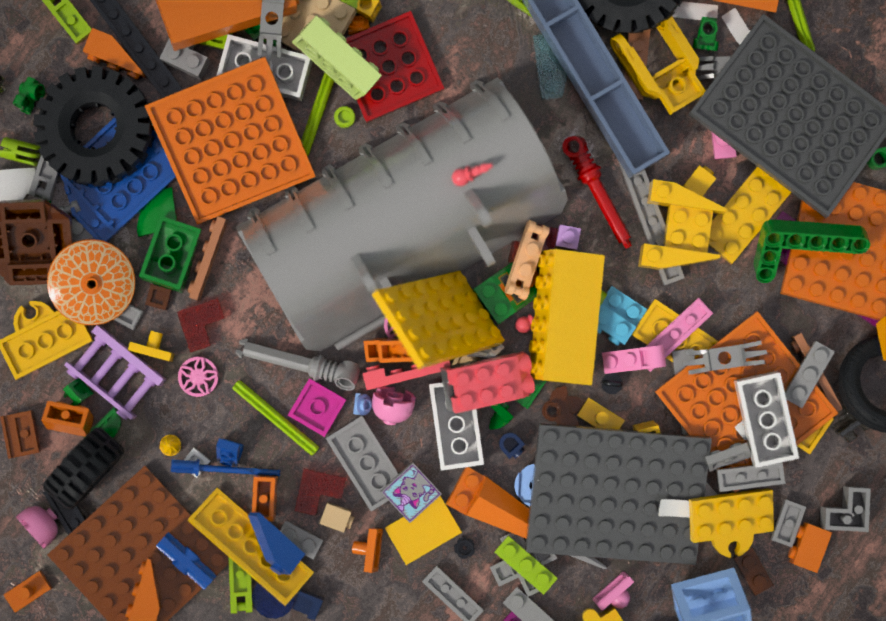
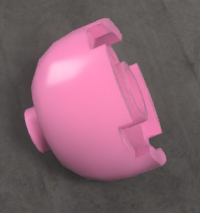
M378 387L376 392H373L372 408L375 415L383 420L385 424L396 425V423L403 422L411 416L416 397L407 390H405L404 394L396 392L395 387Z
M31 506L16 516L43 549L56 538L58 526L55 519L58 517L50 508L45 510L40 506Z

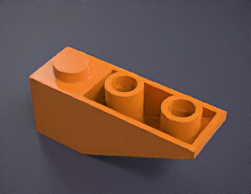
M94 28L91 29L83 52L88 56V60L97 64L100 61L107 63L106 67L119 72V69L127 71V76L137 80L139 77L146 79L144 72L112 35Z
M148 558L146 562L142 561L139 574L142 575L140 584L135 583L132 595L136 597L133 605L129 604L125 617L129 618L128 621H157L161 609L153 562L151 558Z

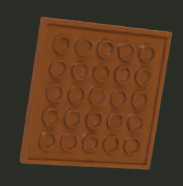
M146 466L139 470L47 554L107 621H128L129 618L125 617L129 604L133 605L136 597L132 595L135 583L140 584L142 575L139 574L142 561L146 562L148 558H151L153 562L161 606L157 621H168L202 589L188 575H184L172 564V560L156 547L168 532L185 547H189L201 559L200 561L208 566L216 575L229 564L228 556L188 522L191 514Z

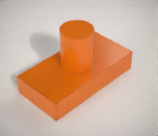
M369 528L367 542H353L352 553L366 555L364 572H378L383 528Z
M40 570L3 596L14 613H16L53 587L42 570Z

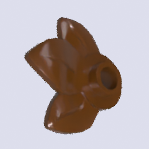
M566 386L558 387L552 391L550 400L544 403L542 415L548 421H556L558 425L578 426L579 423L574 414L582 407L583 400L576 396H568ZM552 406L556 408V413L554 415H551L548 412L549 408Z

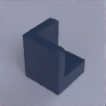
M300 589L293 609L308 615L307 618L315 621L324 598Z

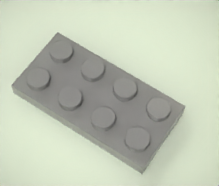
M361 416L327 437L326 440L372 512L389 501L381 493V490L399 473L366 420Z

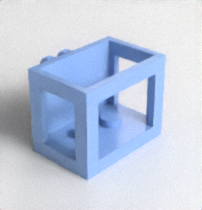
M735 568L671 584L674 609L679 621H752L751 609Z

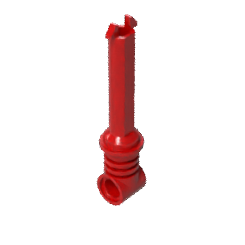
M575 135L566 138L562 149L570 161H574L572 164L573 166L576 165L575 170H579L577 172L578 181L581 180L583 184L589 186L619 244L622 243L626 249L632 246L629 240L631 236L600 180L601 166L592 163L594 159H590L592 155L587 153L589 150L587 142L583 137ZM573 140L579 143V150L577 152H573L570 148Z

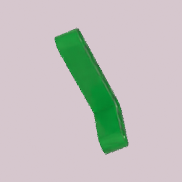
M768 220L761 227L753 266L756 278L761 283H769L775 278L782 249L863 254L869 250L870 241L865 228L862 226Z

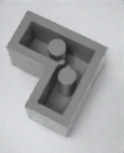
M168 39L160 56V60L163 63L201 81L211 63L208 57L193 51L195 45L174 51L170 39Z
M843 486L842 507L821 506L820 528L825 530L869 532L871 488Z

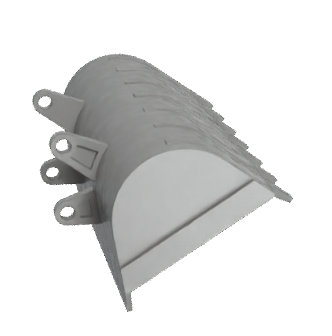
M498 77L486 84L478 80L473 81L469 84L472 90L471 93L448 106L447 103L438 101L432 105L434 114L411 127L404 122L396 125V132L398 134L374 148L367 143L359 147V157L336 170L332 165H326L322 168V176L324 177L299 191L294 186L285 189L286 198L262 212L256 206L249 209L247 214L248 220L236 226L241 239L306 350L321 352L383 316L384 313L372 296L378 289L463 271L482 259L489 267L496 263L492 253L522 237L528 220L536 222V225L541 226L562 214L568 201L566 191L558 179L536 132L520 106ZM485 163L493 164L491 169L478 176H474L475 180L469 181L465 186H457L452 181V174L456 169H465L467 166L472 169Z

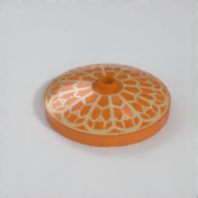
M83 239L67 245L55 256L48 271L47 288L53 305L64 317L83 325H100L114 320L126 310L134 295L135 274L129 259L118 247L104 240ZM89 280L96 282L94 287L87 285Z

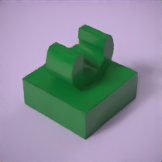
M80 378L69 383L63 389L65 392L63 397L69 396L73 401L71 403L73 406L81 404L94 394Z

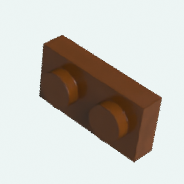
M752 547L743 555L732 557L755 596L774 586Z

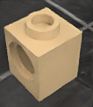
M328 502L319 524L344 533L345 529H350L353 523L352 510Z

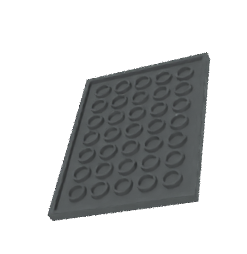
M764 13L689 112L691 117L825 218L829 217L886 137V106Z
M539 423L525 551L530 553L696 565L699 542L693 543L690 541V518L658 516L661 499L689 501V499L705 497L708 473L705 457L710 454L712 439L705 436Z

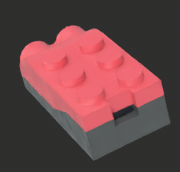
M515 351L440 368L447 411L461 413L530 396L535 391V384L530 374L532 366L529 355L523 351Z

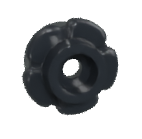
M462 537L454 545V551L460 558L466 559L474 554L475 544L473 540Z

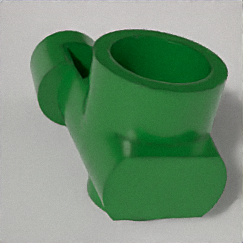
M701 18L697 39L693 40L692 48L718 51L719 41H716L718 30L717 18ZM706 24H709L712 27L709 33L704 31V26Z
M27 77L26 81L20 84L19 94L16 95L12 104L20 108V111L31 115L35 100L39 101L40 97L43 98L45 95L44 85L32 77Z

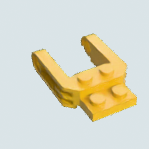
M671 16L668 20L661 22V25L656 28L677 61L651 76L635 49L630 47L621 33L610 39L612 50L640 94L655 100L660 98L670 115L697 100L706 91L695 75L699 65V58Z

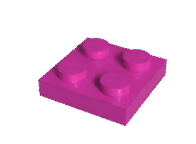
M309 378L288 416L325 437L345 404L346 399Z

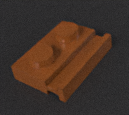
M33 410L0 416L8 459L41 452Z

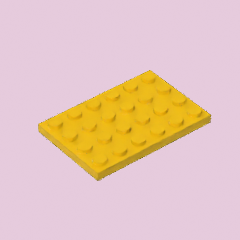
M461 271L378 289L372 294L418 369L500 346L505 341L500 330L493 323L489 313L484 309L478 296L473 292Z

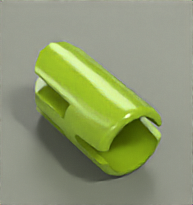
M8 137L3 138L0 146L5 148L0 150L1 158L33 166L38 165V161L19 156L38 159L40 153L23 149L22 147L38 150L40 145Z

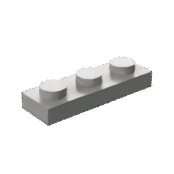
M814 341L785 390L786 400L803 408L835 351Z
M783 462L757 468L753 465L716 469L720 492L785 484Z
M437 565L422 580L463 621H475L484 611L477 602Z

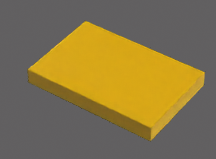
M441 495L411 523L403 516L385 527L386 532L406 565L462 533Z

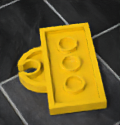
M29 301L30 306L36 310L35 317L32 319L27 318L25 314L26 308L21 305L14 315L13 325L15 332L0 340V350L15 380H18L93 342L94 340L87 326L67 319L59 311L55 312L51 306L44 302Z
M763 488L689 499L690 541L693 543L711 541L716 551L728 558H731V553L728 549L729 544L736 541L737 545L734 552L738 557L743 555L752 545L754 534L774 531L773 490L771 488Z

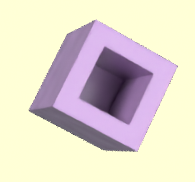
M559 225L554 248L576 251L581 228Z

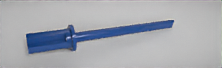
M172 459L170 469L173 473L195 474V476H198L199 471L280 476V470L200 465L199 459L196 461Z

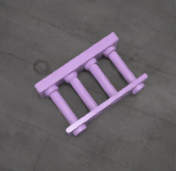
M96 325L91 331L96 335L94 337L95 341L75 365L72 362H66L64 366L68 368L67 373L75 379L79 377L118 409L116 413L123 419H135L137 415L132 412V409L151 386H162L167 379L133 351H129L127 346L106 329ZM107 344L112 348V354L95 375L90 378L81 370L99 348ZM123 357L129 362L128 368L107 392L98 383L118 359L121 360ZM140 371L145 375V381L124 406L115 396L133 374Z

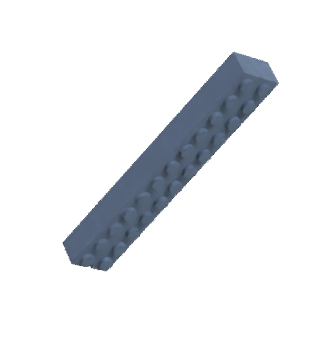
M522 0L629 179L670 154L668 148L579 1Z

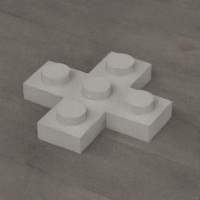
M513 533L500 537L501 542H503L509 535L525 549L526 542L523 537ZM528 552L542 565L557 559L555 554ZM504 560L489 566L499 587L519 578L528 597L539 592Z

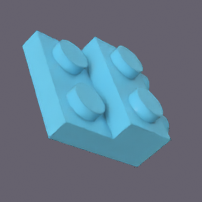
M611 286L600 306L597 333L601 334V332H604L609 336L608 340L617 346L620 343L625 345L647 309Z

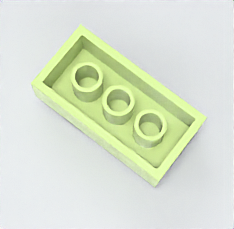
M315 16L294 38L292 43L355 100L359 99L382 76L378 72V67L372 62L368 63L363 59V54L357 48H351L346 43L347 40L339 32L335 33L330 28L327 20Z

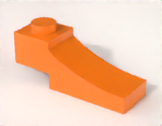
M389 337L372 338L363 341L366 362H414L400 339Z

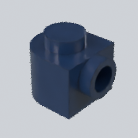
M508 432L500 437L499 447L509 459L512 456L516 459L524 452L522 447L525 443L516 434Z

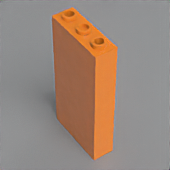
M156 0L174 51L260 25L262 0ZM284 0L283 17L297 13L299 0ZM269 12L265 17L266 22L278 19L275 12Z

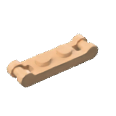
M528 220L505 286L506 294H515L520 299H527L545 239L550 231L549 227L536 225V222ZM532 233L538 234L536 240L531 238ZM517 280L522 282L520 287L516 286Z

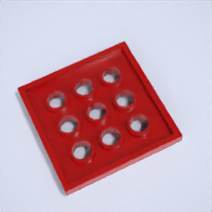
M411 11L346 38V43L351 48L355 47L366 52L367 57L365 60L376 65L379 69L378 72L382 75L364 96L357 99L366 123L445 90ZM397 34H403L406 37V41L401 45L394 42V37ZM376 43H385L386 50L383 53L376 52L374 50ZM411 53L414 56V61L411 64H405L402 61L404 54ZM390 61L394 63L395 68L392 72H385L382 66L385 62ZM416 72L423 76L422 81L418 84L413 83L410 79L411 75ZM394 81H400L403 84V89L399 92H394L391 89V84ZM375 89H380L384 95L382 99L374 100L371 97V93Z

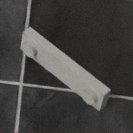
M518 587L503 602L522 621H555Z

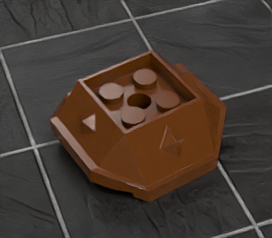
M46 199L1 200L0 275L4 277V280L9 285L47 284L48 271L53 259L64 247L74 242L71 216ZM25 235L32 236L35 241L31 242L27 240Z

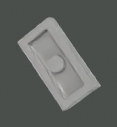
M736 443L731 445L729 449L724 451L716 450L705 457L709 472L751 458L747 443Z
M784 499L770 540L793 547L806 506Z
M285 520L280 530L305 553V556L313 560L324 541L322 538Z

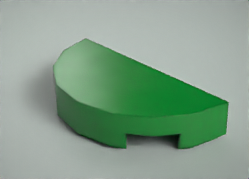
M114 407L90 429V432L98 427L114 438L119 432L122 422L121 416L116 413L118 409Z

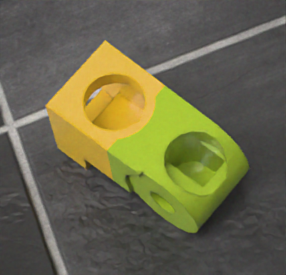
M339 0L355 8L358 14L364 16L372 23H374L382 8L380 0Z

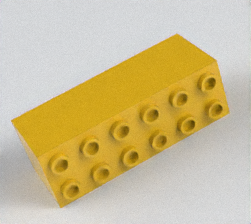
M560 249L541 251L537 263L539 276L536 277L535 281L537 297H535L533 302L535 317L531 322L533 336L529 343L532 366L530 374L533 380L592 385L605 255Z

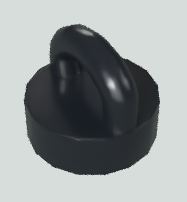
M608 373L601 380V387L608 394H616L622 389L623 382L618 374Z

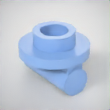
M355 393L353 414L367 415L372 408L371 397L367 394Z

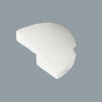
M36 168L0 170V201L23 200L27 193L29 194Z

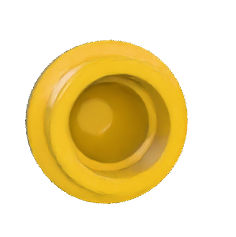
M166 435L160 441V450L167 456H174L181 450V441L175 435Z

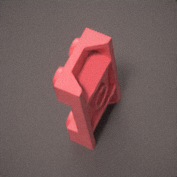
M449 360L418 369L416 365H412L409 371L403 372L402 368L389 371V376H387L385 368L380 369V365L366 368L367 372L362 374L366 390H371L441 372L440 368L451 365Z

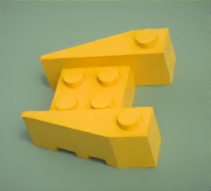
M653 179L650 182L647 204L668 206L663 246L641 245L638 267L662 270L719 259L720 255L708 253L713 213H726L727 208L675 182Z

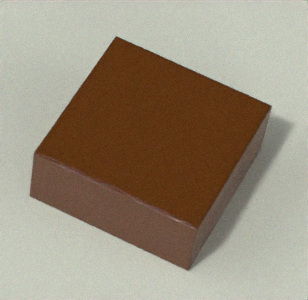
M151 284L145 305L167 311L173 290Z

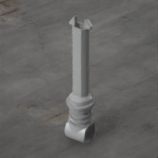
M248 339L239 341V344L244 345L243 351L236 350L239 358L245 356L306 372L310 377H313L314 381L322 380L323 378L324 381H328L329 379V382L333 383L334 381L337 387L346 391H351L355 388L361 372V367L352 361H343L339 365L338 362L333 364L332 360L328 362V359H325L323 355L308 358L248 342Z

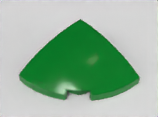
M173 187L164 189L141 211L137 224L138 237L154 234L160 216L178 221Z

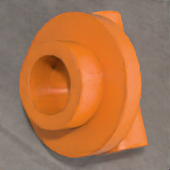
M354 16L348 27L349 35H355L369 29V20L363 16Z

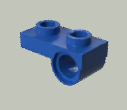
M219 438L216 445L217 461H220L219 463L224 466L231 467L233 465L237 467L244 444Z

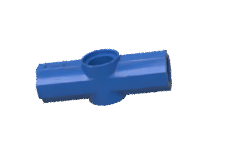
M168 532L156 545L165 556L172 560V564L184 575H188L203 590L217 576L208 566L200 561L201 559L189 547H185L171 533Z

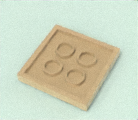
M299 0L297 13L283 17L281 43L304 54L292 41L315 16L327 20L330 28L335 33L339 32L344 36L357 10L339 0Z

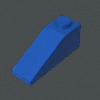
M250 512L248 515L265 560L271 565L270 569L278 575H290L305 553L262 514Z

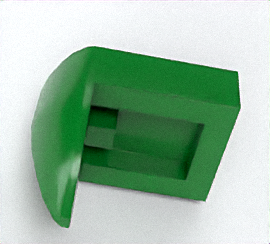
M506 402L491 406L495 413L491 418L489 429H499L514 418L508 411L510 406Z

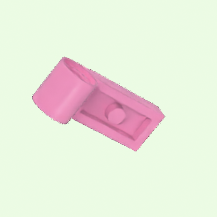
M664 345L602 353L604 374L666 367Z

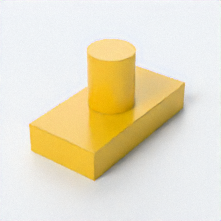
M150 331L146 346L130 342L128 347L129 351L173 362L175 353L159 349L163 334L155 331Z
M589 397L577 414L578 417L596 428L620 429L625 421Z

